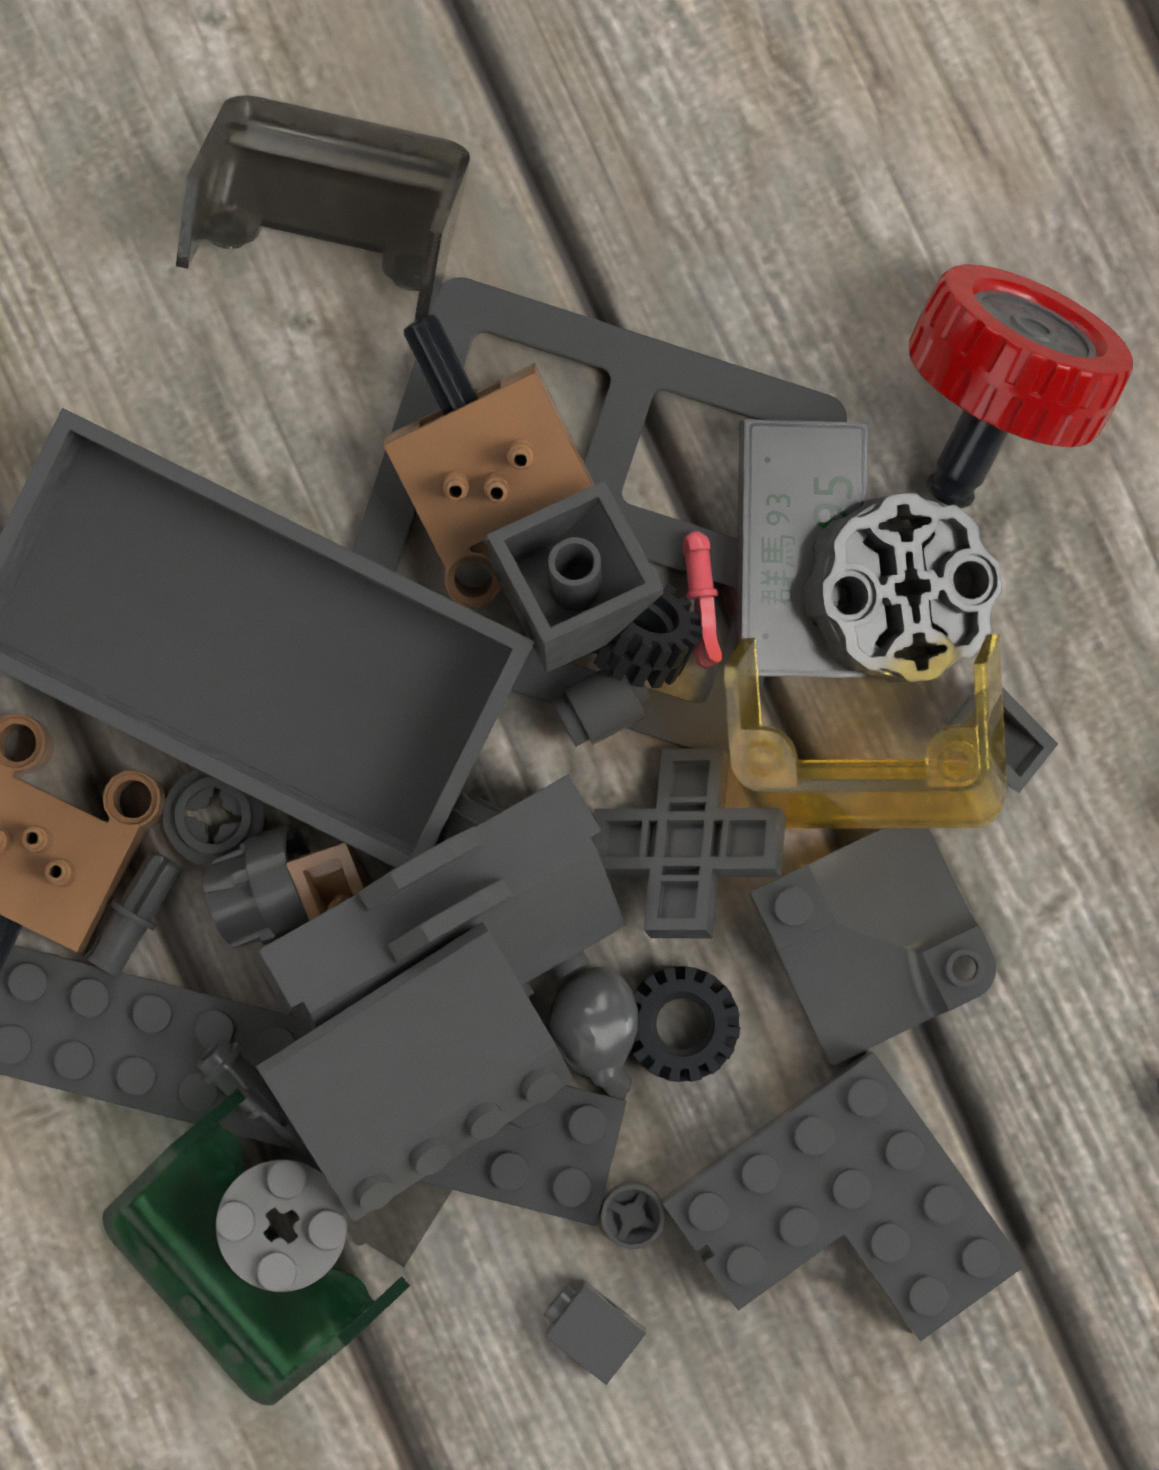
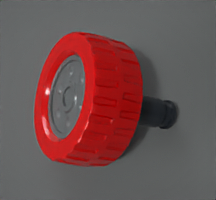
M963 264L948 269L942 274L929 296L909 339V356L919 374L940 394L963 409L937 460L936 472L932 473L927 479L928 491L937 500L946 505L955 504L959 508L970 506L975 499V489L983 484L1009 433L1030 441L1057 447H1079L1092 442L1100 434L1114 411L1132 374L1133 357L1126 343L1095 314L1072 299L1029 278L984 265Z

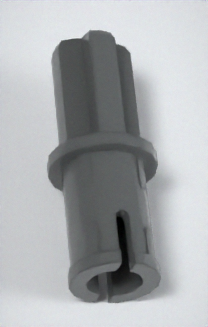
M151 852L147 854L120 901L112 899L109 905L114 909L84 957L102 970L119 977L146 930H154L157 924L152 919L179 876L180 867L159 853Z

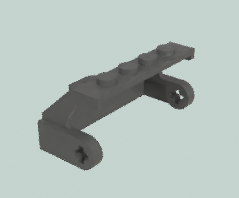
M567 774L478 826L471 827L404 863L371 883L353 897L259 949L255 957V963L282 1012L288 1016L301 1008L314 1030L482 922L491 933L528 997L534 994L528 982L549 970L557 981L589 962V959L584 950L625 926V922L598 850L592 841L601 832V829L571 777Z

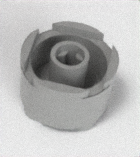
M290 1160L264 1162L242 1173L225 1192L216 1218L218 1245L230 1268L249 1284L274 1292L298 1290L322 1278L339 1258L347 1234L345 1208L325 1176L313 1167ZM273 1208H276L281 1214L287 1213L292 1209L299 1218L293 1225L297 1237L288 1244L281 1237L270 1242L263 1233L270 1225L265 1215Z

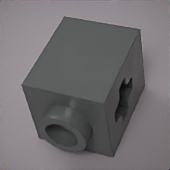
M584 1280L576 1292L566 1285L543 1314L545 1318L552 1322L545 1331V1337L605 1385L609 1383L646 1335V1328L586 1280Z

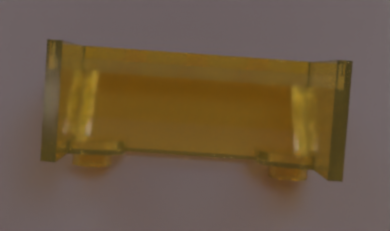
M986 634L974 662L977 724H953L939 730L928 745L926 759L797 760V752L790 738L776 728L762 726L756 638H743L724 666L730 761L733 773L751 808H781L786 816L785 829L979 828L993 822L1001 813L1007 797L1000 634Z

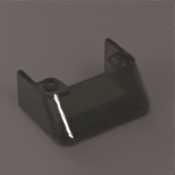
M242 95L229 98L223 103L187 174L176 267L189 268L202 239L209 240L213 245L220 248L237 249L246 243L254 241L259 236L262 227H268L382 253L381 266L384 274L402 289L419 291L415 321L430 315L444 277L466 184L470 154L460 144L444 138L258 96Z

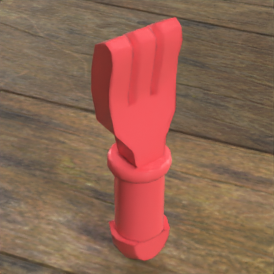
M694 531L683 538L682 555L685 558L689 591L686 593V598L694 601V612H698L700 616L698 626L703 627L700 641L693 651V655L697 665L706 669L722 660V652L716 635L714 597L718 595V592L714 589L709 539L701 532Z

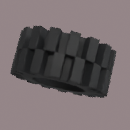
M667 583L663 589V594L609 643L586 655L597 654L593 663L601 670L607 665L615 669L611 677L622 681L624 675L630 676L632 686L642 688L646 680L651 688H661L664 681L670 685L680 676L700 641L699 639L703 631V627L698 626L700 616L698 612L688 611L692 603L686 596L676 599L673 595L677 589Z
M671 967L652 974L636 988L633 995L638 1008V1029L631 1052L637 1061L650 1073L668 1081L679 1083L684 1081L693 1082L714 1074L727 1059H730L740 1035V1014L732 993L717 977L694 967ZM685 998L696 1002L703 1009L707 1018V1030L703 1039L697 1045L688 1049H675L668 1046L662 1041L657 1031V1017L660 1010L668 1002L675 999Z

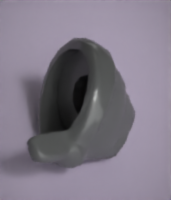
M606 967L583 968L569 976L558 990L551 1004L547 1025L548 1032L563 1060L571 1069L591 1078L593 1084L602 1087L609 1097L625 1100L627 1093L631 1090L632 1079L622 1066L632 1049L638 1029V1008L635 998L625 979L616 972Z

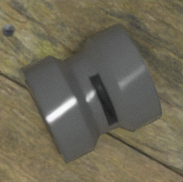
M637 1181L622 1182L611 1188L603 1199L600 1210L602 1228L607 1237L617 1246L630 1250L644 1248L653 1243L661 1234L665 1223L664 1206L657 1192L647 1184Z

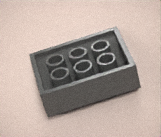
M483 922L256 1066L353 1222L371 1211L381 1209L394 1196L423 1177L440 1171L448 1161L477 1142L494 1136L505 1124L536 1104L548 1101L559 1089L574 1080L551 1035Z

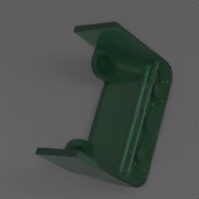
M237 1089L159 1155L104 1210L102 1220L105 1231L113 1244L237 1386L253 1401L270 1406L276 1404L345 1348L406 1291L410 1285L401 1276L376 1298L372 1299L366 1286L359 1278L339 1270H329L322 1278L309 1286L293 1291L274 1292L249 1284L230 1268L218 1245L216 1218L225 1192L244 1170L242 1148L239 1141L232 1133L223 1129L220 1125L246 1099ZM270 1225L263 1232L270 1242L279 1237Z

